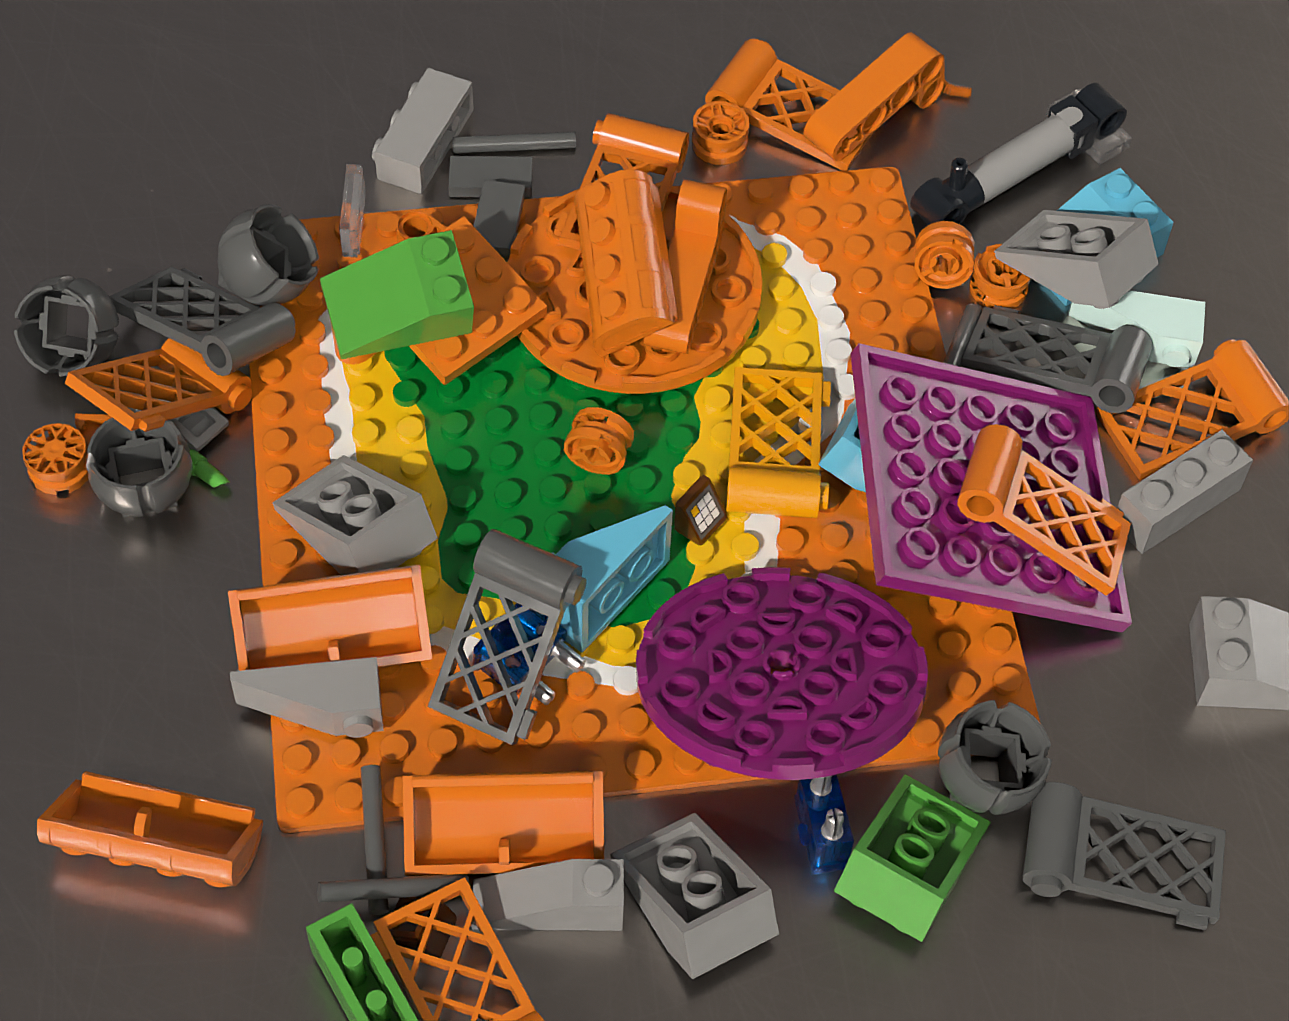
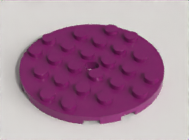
M766 567L752 568L751 576L728 579L723 573L704 579L685 588L666 601L653 614L644 628L643 639L636 656V682L642 705L657 728L669 740L694 757L706 762L710 766L747 776L778 780H801L827 777L851 771L878 759L900 743L914 727L921 714L925 702L928 667L924 648L919 647L911 635L912 626L893 606L873 592L842 578L819 572L817 579L790 575V568ZM771 668L776 670H781L785 668L791 669L785 672L774 671L772 674L770 673Z

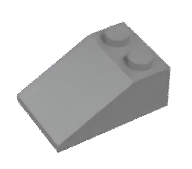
M1043 210L994 251L996 259L1074 304L1091 305L1098 309L1110 308L1117 304L1123 295L1132 287L1142 282L1144 277L1159 264L1148 219Z
M345 455L272 502L274 509L340 575L397 568L408 559L419 555L426 546L438 539L420 493Z
M1201 596L1189 624L1197 706L1289 710V612L1249 598Z
M696 813L682 818L610 854L611 859H624V882L666 950L692 979L779 935L771 888Z

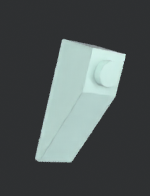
M1129 290L1119 299L1117 304L1110 308L1098 309L1091 305L1074 304L1071 302L1069 316L1094 330L1111 334L1122 326L1140 328L1152 340V350L1148 361L1167 364L1172 367L1191 368L1195 366L1203 344L1206 302Z

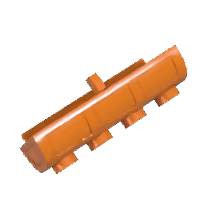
M619 170L584 186L574 197L587 287V301L592 324L594 351L600 357H603L674 324V322L678 321L659 192L658 187L653 184L652 176L639 170Z
M420 565L228 591L239 671L371 657L377 658L378 667L432 659Z
M85 771L82 774V780L75 779L37 819V836L39 842L60 847L63 852L70 855L92 854L109 858L110 862L120 866L137 864L155 868L158 873L165 876L176 877L186 875L204 879L207 884L214 887H228L230 885H238L250 869L258 850L264 820L254 818L255 808Z
M603 771L403 775L405 876L507 873L570 859H604Z

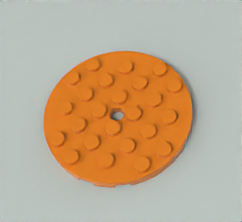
M672 186L662 211L667 250H669L675 230L676 207L680 188ZM579 189L543 207V214L530 225L526 223L517 234L510 247V256L507 263L548 306L544 317L517 336L536 359L552 371L575 383L593 389L625 394H646L680 388L712 374L725 365L743 347L757 322L762 293V272L759 259L746 233L727 213H725L720 248L688 354L644 345V338L603 357H600L594 351L581 250L560 245V236L554 235V229L561 212L570 213L574 197ZM579 227L575 228V234H579Z

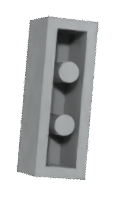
M427 68L420 81H415L412 84L408 100L402 109H397L394 112L390 128L385 136L379 137L375 142L372 159L376 163L378 180L423 194L453 145V137L459 135L474 110L471 81Z
M1220 430L1122 493L1117 509L1124 513L1123 518L1131 523L1127 539L1141 554L1145 553L1240 491L1253 459L1223 430Z

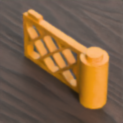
M735 367L726 512L817 518L819 510H827L829 483L821 482L820 466L818 464L820 462L821 407H830L831 382L822 381V373ZM743 383L761 384L768 391L754 398L742 386ZM793 386L812 388V394L799 402L787 390ZM775 398H778L789 407L788 410L777 417L764 407ZM752 413H755L767 423L754 432L741 422ZM797 416L811 426L799 435L786 425V423ZM774 431L778 432L788 441V443L776 451L762 440ZM752 446L765 456L758 463L738 461L739 455ZM797 449L810 460V466L791 465L784 458Z

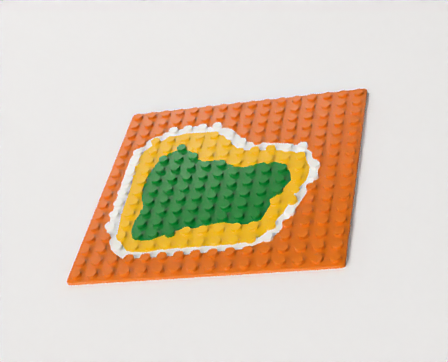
M881 167L705 183L727 188L726 213L746 233L758 256L762 272V293L757 322L743 347L732 359L712 374L680 388L646 394L607 392L575 383L552 371L536 359L518 336L509 340L445 386L409 346L377 352L360 364H346L340 361L335 353L332 325L320 278L397 244L396 222L401 214L407 211H424L445 227L465 216L474 226L479 203L299 219L310 233L316 245L319 259L312 266L319 269L318 273L302 294L288 303L281 304L292 313L295 319V337L293 340L249 363L250 379L252 381L251 403L263 586L340 575L274 509L272 502L343 455L420 493L438 539L426 546L419 555L408 559L398 566L420 565L432 659L378 667L384 731L372 732L367 736L359 738L346 735L334 736L271 715L276 813L278 827L281 832L295 833L364 825L361 767L366 765H378L381 768L384 822L404 820L403 775L603 771V797L766 779L710 766L681 749L669 740L648 716L642 705L636 682V656L643 639L644 628L653 614L666 601L685 588L724 573L728 579L751 576L752 568H790V575L817 579L820 572L857 584L873 592L900 612L912 626L911 635L916 640L918 646L924 648L927 659L928 678L925 702L917 722L907 736L893 749L878 759L856 769L939 760L938 747L945 728L957 714L969 707L989 700H995L997 708L1006 705L1008 702L1014 703L1027 710L1040 723L1012 611L876 585L866 492L855 490L821 466V482L829 483L827 510H819L817 518L726 512L725 522L701 546L674 530L675 504L700 476L705 475L710 478L726 511L735 367L822 373V381L831 382L830 407H821V460L848 406L855 399L850 353L858 343L944 362L946 352L929 286L918 277L914 268L916 235L898 169L894 167ZM561 196L524 199L517 234L526 223L530 225L543 214V207ZM743 383L742 386L754 398L768 391L761 384ZM793 386L787 392L800 402L812 394V388ZM778 398L764 406L776 417L789 409ZM587 407L607 409L622 416L630 423L634 430V440L631 447L626 449V460L619 472L610 475L592 473L575 465L565 454L564 442L568 433L572 430V422L579 410ZM755 413L741 421L753 432L767 424ZM799 416L786 423L797 435L811 427ZM776 431L762 439L775 451L788 443ZM752 446L739 455L738 461L758 463L765 456ZM797 449L784 458L791 465L810 466V460ZM664 505L673 510L670 560L583 653L566 641H563L586 660L584 667L575 673L554 655L548 657L540 681L555 691V697L548 705H544L535 697L533 698L530 709L537 711V715L528 739L519 738L516 744L510 745L428 707L475 574L473 566L477 550L483 538L490 530L496 529L549 553L557 554L568 541ZM484 589L479 606L486 622L506 614L498 594ZM512 601L515 610L523 606ZM532 609L528 610L530 614L539 620L538 612ZM474 619L470 629L477 627ZM509 619L489 627L494 641L506 651L519 646ZM479 632L468 636L463 646L470 666L484 661L479 657L482 648L485 646ZM537 645L531 646L534 655L538 647ZM522 651L513 654L515 658L528 667ZM458 663L454 674L461 671ZM511 665L506 670L509 673H514L519 668L516 665ZM485 666L473 671L484 698L503 690L494 668L491 670ZM771 668L770 673L772 674L774 671L785 672L791 669L785 668L781 670H776ZM463 676L451 681L445 700L460 707L474 703ZM520 688L515 691L518 699L523 688ZM506 695L487 702L486 704L493 721L509 728L513 712ZM477 708L469 710L479 715Z

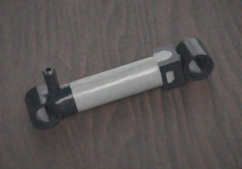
M1091 83L1084 87L1075 97L1070 95L1050 107L1047 119L968 165L966 159L961 157L952 160L950 177L945 180L938 177L926 181L912 196L910 207L927 225L939 221L961 224L968 213L1062 156L1067 155L1072 160L1093 147L1095 137L1098 140H1103L1111 136L1125 121L1127 110L1099 83Z

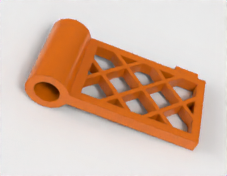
M749 39L745 41L705 96L706 104L713 101H727L738 105L749 117V124L841 171L849 170L872 136V134L868 136L846 157L835 161L805 138L804 135L794 131L792 124L808 122L810 117L818 110H814L810 98L823 97L830 100L840 90L777 59L772 46L763 40ZM781 76L795 83L797 89L779 92L775 82ZM802 101L805 111L787 114L783 102ZM775 104L778 115L767 117L755 110L761 105Z
M608 113L604 120L598 119L592 139L593 144H596L597 148L580 189L594 182L596 178L599 179L605 176L600 168L603 161L620 164L624 170L632 169L645 173L652 172L665 175L663 181L654 184L658 187L661 211H663L676 175L681 172L686 159L689 132ZM573 203L570 213L561 212L554 229V235L560 236V245L581 250L580 235L574 233L575 228L578 227L575 203Z
M170 338L165 341L160 349L69 371L65 381L67 386L130 431L141 429L144 432L163 427L167 420L216 407L225 414H231L244 409L252 398V381L243 372L236 370L226 376L217 375L207 366L201 353ZM129 408H133V409H137V410H141V411L134 413V412H133L132 410H130Z
M1231 339L1223 342L1215 349L1212 359L1138 389L1132 407L1127 410V412L1141 415L1137 429L1118 425L1112 416L1117 413H1109L1101 410L1099 407L1096 408V416L1140 481L1220 430H1223L1230 438L1236 440L1255 431L1259 434H1266L1280 428L1289 420V399L1251 345L1246 340L1236 341ZM1207 376L1216 388L1214 397L1188 390L1190 383ZM1160 395H1166L1179 399L1175 413L1151 407L1152 399ZM1184 401L1210 407L1206 421L1180 415ZM1215 409L1234 414L1239 424L1228 428L1211 423ZM1146 417L1170 423L1171 427L1167 438L1142 431ZM1177 425L1202 432L1200 440L1192 444L1176 441L1172 438ZM1138 442L1163 448L1161 457L1144 464L1135 451Z
M995 424L982 428L978 433L958 496L957 505L960 511L967 518L977 522H996L1104 595H1108L1115 590L1131 523L1123 518L1124 513L1104 499L1097 501L1023 451V441L1020 435L1008 426ZM1025 472L1036 479L1041 491H1031L1024 476ZM1060 497H1064L1072 503L1077 513L1076 516H1068ZM1046 500L1054 520H1045L1037 501ZM1023 504L1032 524H1027L1013 514L1015 505ZM1096 521L1101 522L1114 531L1112 540L1105 541ZM1082 524L1091 544L1082 545L1074 525ZM1060 529L1068 549L1056 543L1050 530ZM1087 554H1097L1104 569L1103 574L1093 568Z
M465 877L373 921L376 932L370 936L386 963L392 962L421 1021H439L444 1007L472 1016L471 1021H478V1018L486 1021H544L532 1005ZM461 895L469 910L464 928L436 920L441 904ZM432 909L429 918L420 915ZM473 920L480 933L470 931ZM406 921L426 927L417 951L396 945L389 930ZM432 929L460 938L452 962L424 953ZM466 940L485 945L489 948L492 958L487 973L459 964ZM403 957L414 960L411 970H409ZM420 963L449 971L440 996L418 988L415 977ZM496 964L504 978L493 975ZM455 973L483 982L475 1007L447 998ZM490 984L511 990L519 1005L503 1015L482 1009ZM426 1002L437 1005L434 1016Z

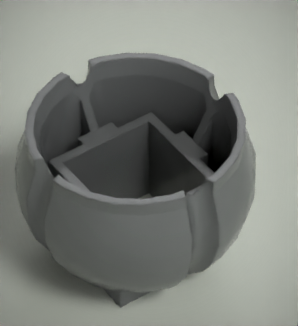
M266 204L244 211L230 221L222 233L218 245V285L257 307L265 306L272 302L284 304L292 301L305 291L319 270L317 267L312 266L319 259L310 233L304 224L292 213L282 217V208L278 205Z
M60 275L46 279L35 285L27 293L15 312L14 317L21 320V325L14 330V336L20 351L34 367L47 374L59 373L60 376H67L69 371L104 363L110 357L118 341V334L114 331V328L119 325V317L113 304V297L109 296L97 284L84 278L75 279L72 276ZM68 304L85 307L88 311V339L66 335Z
M110 418L95 431L88 446L86 467L91 488L106 506L113 511L123 514V517H144L147 512L155 511L158 514L168 508L176 507L177 501L188 488L193 470L189 445L179 429L170 420L165 421L163 427L144 432L141 429L130 431L114 418ZM164 468L165 471L163 476L154 481L131 486L122 485L120 476Z
M989 700L965 709L957 714L945 728L938 747V756L940 758L939 774L945 787L950 792V801L960 802L975 812L983 813L989 810L990 813L995 815H1002L1021 809L1030 803L1044 787L1052 764V759L1046 758L1051 743L1039 721L1027 710L1014 703L1008 702L1006 705L997 708L995 700ZM971 755L998 758L999 781L983 780L974 774L971 770Z

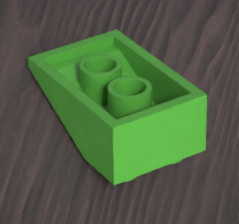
M452 230L406 239L320 278L340 359L472 333L474 305Z
M905 774L855 846L834 892L848 899L855 906L863 908L893 925L897 930L909 934L922 942L991 822L955 801H950L946 796Z

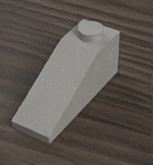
M376 657L230 672V681L236 704L334 736L346 735L359 738L367 736L372 732L384 731L380 680Z
M570 859L473 879V893L493 930L622 931L624 859ZM473 920L472 930H479Z

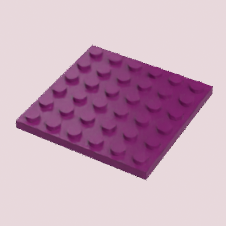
M858 343L850 354L876 585L1110 631L1124 632L1132 624L1122 563L1115 590L1108 595H1104L996 522L983 523L967 518L957 505L958 496L978 433L982 428L995 424L1005 425L1016 431L1023 441V451L1097 501L1104 499L1111 504L1091 397ZM1025 472L1024 476L1031 491H1041L1036 479ZM1060 497L1068 516H1076L1077 513L1072 503L1064 497ZM1046 500L1037 501L1045 520H1054ZM1023 504L1015 505L1013 514L1027 524H1032ZM1096 521L1105 541L1112 540L1114 531L1101 522ZM1082 524L1074 525L1082 545L1091 544ZM1060 529L1050 530L1056 543L1068 549ZM1087 554L1093 568L1103 574L1104 569L1097 554Z

